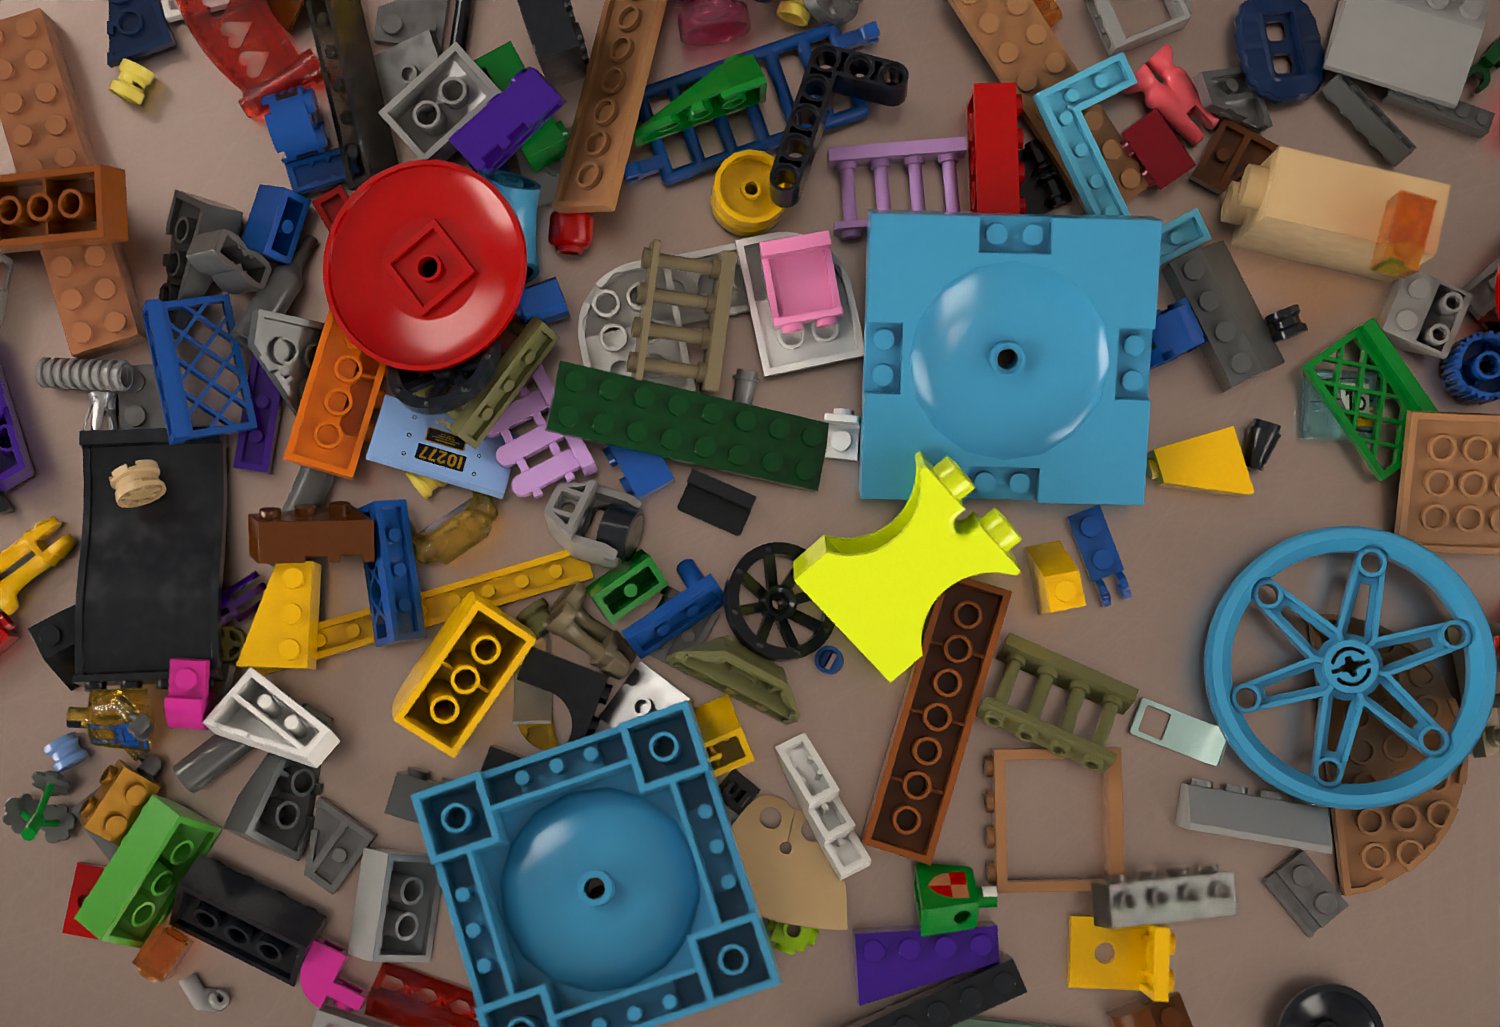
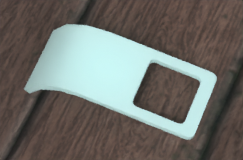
M1146 698L1140 700L1129 730L1132 735L1219 767L1228 744L1218 726ZM1148 705L1170 714L1169 722L1161 740L1138 730Z

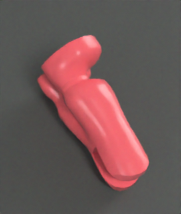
M1166 43L1134 73L1138 83L1122 90V92L1127 95L1139 91L1143 92L1146 95L1145 103L1150 110L1157 107L1167 123L1190 144L1196 146L1203 140L1204 136L1189 117L1193 114L1203 126L1210 130H1213L1220 123V120L1216 114L1203 109L1195 85L1183 68L1176 67L1173 64V49ZM1153 73L1161 76L1163 84L1155 78Z

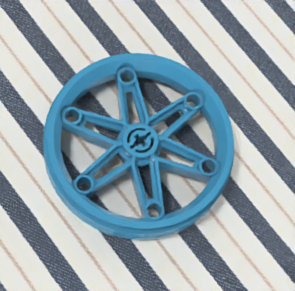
M1337 526L1304 532L1282 541L1257 557L1236 577L1220 600L1210 623L1204 652V678L1210 708L1221 733L1235 754L1261 779L1283 793L1312 804L1339 809H1370L1389 806L1414 798L1436 786L1462 764L1481 737L1490 717L1497 684V659L1490 626L1481 605L1460 575L1444 560L1420 544L1398 534L1360 526ZM1335 553H1355L1335 625L1328 622L1271 578L1285 568L1308 558ZM1364 555H1371L1377 560L1378 568L1375 573H1369L1363 569L1361 559ZM1387 561L1404 568L1423 581L1443 602L1453 620L1378 637ZM1360 584L1370 585L1363 637L1355 634H1346ZM1268 586L1274 590L1276 598L1273 604L1267 605L1259 600L1258 590L1260 587ZM1251 602L1305 657V660L1233 687L1231 673L1233 641L1240 619ZM1285 607H1288L1328 638L1318 651L1280 614ZM1448 626L1455 627L1460 633V641L1455 646L1449 644L1445 639L1444 633ZM1430 638L1433 647L1383 666L1381 655L1377 649ZM1463 648L1466 666L1464 694L1458 714L1447 733L1391 675ZM1340 649H1351V651H1344L1335 655V653ZM1344 658H1346L1348 663H1357L1363 660L1365 662V665L1358 666L1351 671L1352 677L1349 672H1338L1335 674L1331 672V670L1340 668V666L1345 664ZM1314 668L1315 678L1319 686L1267 697L1264 687ZM1361 680L1360 683L1355 686L1343 685L1348 683H1354ZM1379 684L1417 721L1412 729L1368 696ZM1243 688L1248 689L1254 695L1253 705L1248 709L1240 707L1236 702V694ZM1319 697L1310 774L1306 775L1290 767L1272 754L1253 733L1243 714ZM1333 697L1350 701L1336 752L1326 750ZM1363 709L1426 756L1406 771L1383 780L1361 784H1341ZM1429 730L1435 732L1439 737V745L1433 751L1427 749L1423 743V736ZM1325 761L1330 762L1335 768V776L1328 782L1323 781L1318 775V768Z

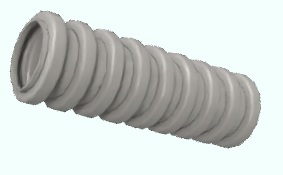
M43 357L36 366V380L42 388L127 391L130 389L134 379L133 368L127 360Z

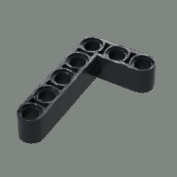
M828 44L817 46L812 51L770 171V197L775 205L789 208L799 202L836 93L885 106H898L905 101L908 89L909 73L903 64ZM824 65H825V66H830L831 68L824 69V68H821V66H824ZM855 74H862V75H865V76H863V77H855V76H853V75H855ZM893 82L899 85L890 86L887 83ZM817 94L821 95L822 97L812 98L810 96ZM810 124L812 126L808 128H803L800 125ZM793 153H799L802 156L798 158H793L789 155ZM782 183H789L792 185L789 188L779 187V185Z

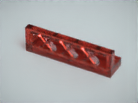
M388 962L382 963L367 997L365 1015L400 1027H480L474 1009L477 1006L473 992ZM386 975L400 979L404 988L391 991L381 986ZM426 988L434 991L438 999L426 1003L420 1001L415 992ZM457 1000L467 1002L471 1011L462 1015L452 1011L449 1003Z

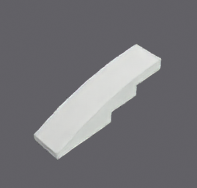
M806 733L775 746L774 751L795 798L838 879L842 880L870 866L872 860L854 831L856 824L838 796L840 789Z

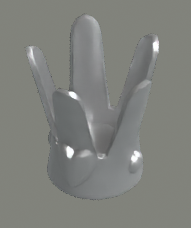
M105 390L88 393L89 409L81 431L85 430L91 410L90 431L100 429L104 410L107 413L110 430H118L115 414L117 394L104 392Z

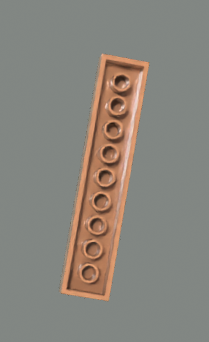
M41 8L0 20V119L16 173L97 164L54 21ZM121 242L40 250L72 356L90 360L148 342L142 311Z

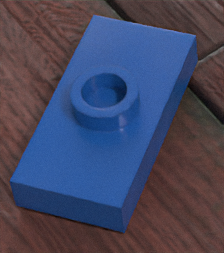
M351 144L284 163L292 191L302 196L362 179Z

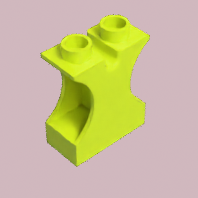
M921 451L914 455L916 475L912 493L902 511L886 526L870 534L857 537H835L824 534L793 561L794 581L890 683L923 655L921 636L925 618L932 604L947 588L966 577L976 574L1005 573L1016 576L1021 572L1011 549L1023 539L1014 526L996 507H993L982 518L973 511L965 519L955 520L966 510L962 499L976 487L965 472L948 455L935 466L932 465Z

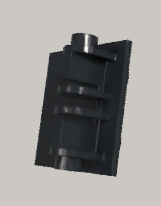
M1036 139L1024 145L1025 148L1019 150L1018 156L1019 162H1024L1025 180L1024 184H1020V197H1025L1026 214H1045L1072 202L1073 199L1061 174L1044 150L1043 144L1037 142Z

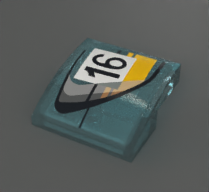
M1314 369L1321 380L1332 382L1334 370ZM1341 370L1339 383L1355 386L1358 371ZM1365 372L1363 388L1377 391V373ZM1303 373L1301 438L1323 441H1350ZM1338 389L1336 402L1341 409L1352 410L1354 392ZM1361 394L1359 412L1375 415L1376 397ZM1358 418L1356 427L1358 434L1363 438L1371 439L1374 421Z

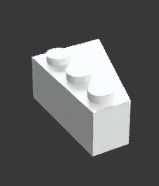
M252 667L248 669L202 722L216 735L316 769L340 742L339 738L328 727Z

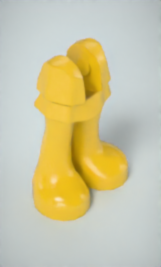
M55 516L34 523V528L24 531L23 536L18 541L0 552V575L29 552L33 551L36 554L27 563L0 581V608L9 616L19 608L17 594L20 590L51 566L55 567L60 559H65L76 544L71 534L61 537L51 546L46 544L44 540L49 538L62 525Z

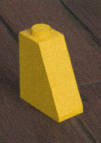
M1234 426L1159 447L1147 453L1149 459H1147L1146 470L1150 479H1155L1157 486L1238 498L1255 493Z
M1060 540L1025 547L1038 615L1086 606L1079 569Z

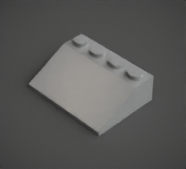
M1339 0L1323 68L1455 109L1484 30L1490 2L1485 0Z

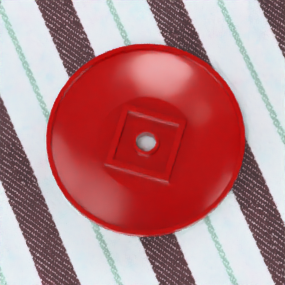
M422 159L400 163L377 173L364 182L348 198L337 214L326 241L323 257V283L326 298L335 321L342 332L358 349L372 359L391 367L417 372L438 371L454 367L470 360L488 348L505 330L514 316L524 291L527 276V247L520 221L506 197L490 181L475 171L462 165L442 160ZM435 259L438 265L437 272L432 277L426 278L423 274V266L428 260Z

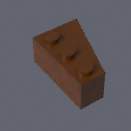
M334 501L329 503V507L316 508V505L299 504L294 506V510L281 511V508L265 507L259 509V513L248 514L249 556L258 564L305 563L307 558L328 557V562H340V555H360L363 557V562H374V520L350 505V502Z

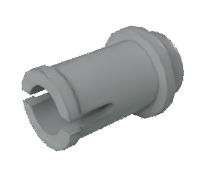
M737 369L736 375L732 376V379H735L732 401L752 405L755 383H759L760 380L757 379L758 372Z

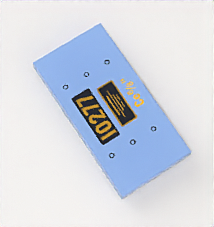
M385 394L366 455L367 460L503 499L511 467H502L496 459L497 449L506 444L502 435L495 438L485 437L475 450L448 429L454 420L446 414H419L406 408L396 397ZM510 432L513 439H516L520 436L519 434Z

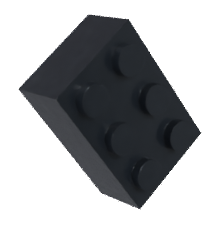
M517 0L543 76L556 88L585 77V65L589 63L588 52L579 23L575 22L576 19L572 11L571 1Z

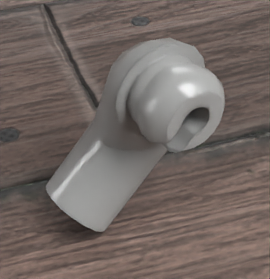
M195 973L179 982L196 1010L217 1013L227 1008L229 1003L227 992L221 989L204 988Z

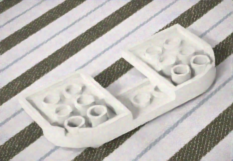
M774 232L735 240V243L675 255L712 261V258L717 259V255L723 250L737 252L729 316L750 312L764 377L864 356V340L850 278L842 262L832 251L841 307L844 310L843 317L837 319L838 324L817 328L816 322L802 325V331L782 334V329H773L759 243L803 234ZM641 260L624 264L608 272L595 284V287L583 302L578 320V339L584 366L631 377L632 373L627 372L626 369L629 352H635L636 338L631 337L632 323L635 316H640L641 303H636V293L639 282H644L646 272L645 268H641ZM658 267L655 288L707 296V293H712L714 280L709 279V275ZM653 302L651 323L682 327L709 320V314H705L702 309ZM648 336L646 357L690 364L686 342ZM646 371L643 373L642 380L696 392L694 379Z

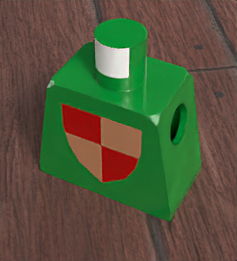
M915 862L913 890L921 936L974 929L977 926L979 908H997L996 886L976 887L973 869L970 867L934 863L929 865Z

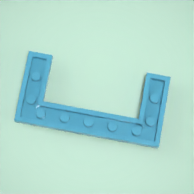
M1123 51L1032 96L1089 215H1131L1081 112L1138 83ZM1198 208L1192 209L1162 225L1160 266L1212 239Z

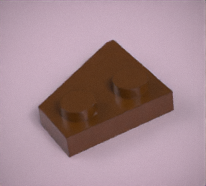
M1223 117L1189 179L1220 195L1228 189L1231 181L1239 182L1242 179L1248 164L1260 166L1279 145Z

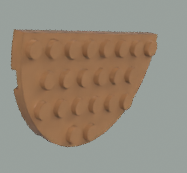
M1319 614L1328 622L1335 625L1337 615ZM1351 617L1346 634H1355L1363 637L1365 621ZM1308 623L1311 645L1318 651L1328 638ZM1379 625L1378 637L1394 634L1393 631ZM1410 642L1377 649L1381 655L1383 666L1421 652ZM1340 649L1335 653V655L1344 651H1351V649ZM1344 658L1345 664L1340 666V668L1331 670L1332 674L1349 672L1352 677L1351 671L1358 666L1365 665V662L1363 660L1357 663H1348L1346 658ZM1428 661L1391 675L1448 733L1458 714L1459 706L1441 679V673L1432 662ZM1315 678L1316 686H1319V684H1318V682H1317V680H1316V678ZM1361 680L1354 683H1348L1343 685L1355 686L1359 684ZM1380 684L1368 695L1412 729L1417 723ZM1333 697L1326 750L1336 752L1350 701ZM1363 709L1341 784H1361L1383 780L1406 771L1426 756ZM1429 730L1423 736L1425 747L1431 751L1438 747L1439 737L1435 732ZM1468 756L1443 781L1426 792L1406 801L1370 809H1339L1331 807L1341 895L1349 896L1381 888L1402 874L1412 871L1434 851L1450 829L1458 813L1457 805L1461 797L1463 784L1466 785ZM1325 761L1328 782L1334 778L1335 768L1330 762Z

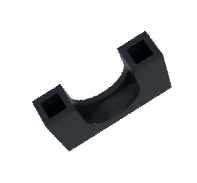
M533 646L525 656L517 676V680L551 692L565 703L572 719L571 735L567 743L595 734L600 718L595 716L599 703L606 705L613 685L607 683L610 676ZM493 744L488 750L481 772L525 758L526 756Z

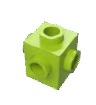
M771 919L768 920L766 929L771 930L770 940L776 942L774 948L794 955L796 950L804 953L807 945L813 947L819 929L800 926L799 934L791 936L786 931L790 924Z

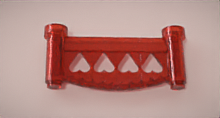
M176 0L186 25L201 49L220 72L242 91L243 98L239 99L238 102L249 118L254 115L258 117L269 110V104L262 106V96L299 85L307 87L313 82H316L318 85L329 78L325 68L311 48L298 54L265 0H230L223 16L218 19L211 17V8L205 6L202 0ZM225 22H252L240 47L231 48L229 37L222 34L221 26ZM245 51L270 52L260 75L256 78L249 77L247 66L242 65L239 61L240 55Z

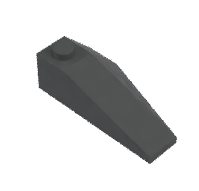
M175 189L166 224L165 234L172 237L170 254H163L162 266H166L168 276L167 283H164L159 291L161 302L204 296L213 278L211 275L203 274L195 269L186 257L194 235L221 229L229 230L239 236L242 230L243 212L228 205ZM181 309L168 311L170 322L183 330L191 316ZM173 333V338L177 339L179 336Z
M303 703L301 705L302 708L330 730L332 729V717L309 704ZM268 752L238 795L223 829L249 842L293 860L300 861L310 839L311 830L314 827V804L316 795L320 796L322 784L318 783L321 764L316 769Z

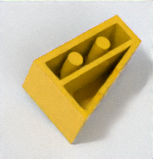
M314 561L275 564L238 658L237 667L316 670L322 565Z

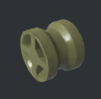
M545 598L531 603L516 617L519 622L533 631L537 640L549 633L543 627L544 619L551 613L548 610L549 604Z
M221 627L222 661H238L248 636L241 628Z

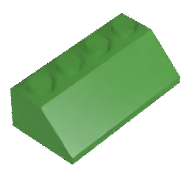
M152 794L148 802L143 806L140 815L128 834L124 836L111 861L104 868L92 891L83 901L75 919L101 941L147 950L173 908L179 882L200 854L206 856L223 828L173 800Z

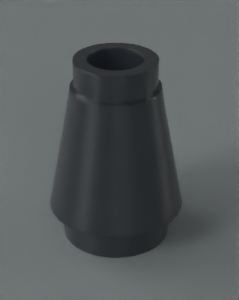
M1254 418L1252 426L1248 425L1244 454L1247 467L1263 471L1264 466L1267 464L1282 436L1279 434L1281 425Z

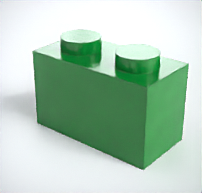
M640 549L634 553L629 561H622L616 567L586 586V592L602 616L612 625L668 586L669 583L651 556L643 549Z

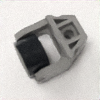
M588 480L583 483L575 481L558 483L544 509L549 534L574 558L606 568L616 567L619 559L629 561L639 545L644 527L643 509L640 508L642 504L640 500L630 494L597 485L596 480ZM600 509L605 512L599 524L596 540L584 537L597 510Z

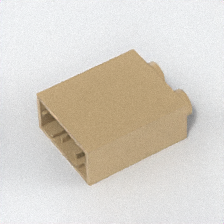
M1279 146L1260 166L1248 164L1241 182L1231 181L1224 197L1221 221L1235 225L1231 246L1391 283L1436 255L1451 185Z

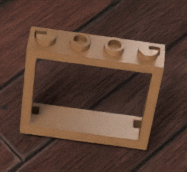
M1105 747L1117 754L1115 762L1105 773H1102L1105 879L1008 880L1005 760H1054L1070 758L1056 756L1047 748L990 749V756H985L984 773L985 777L991 778V792H985L986 813H991L992 827H986V847L992 848V863H987L986 872L988 873V884L996 886L997 893L1125 891L1121 748Z

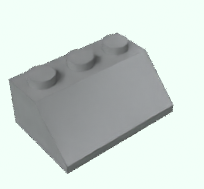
M363 848L348 947L349 955L370 962H430L441 885L435 865H431L427 853L389 848Z

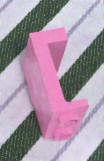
M829 230L759 243V252L774 330L782 329V334L795 333L803 330L802 325L815 322L817 328L828 327L838 324L837 319L843 317L844 310L840 302Z

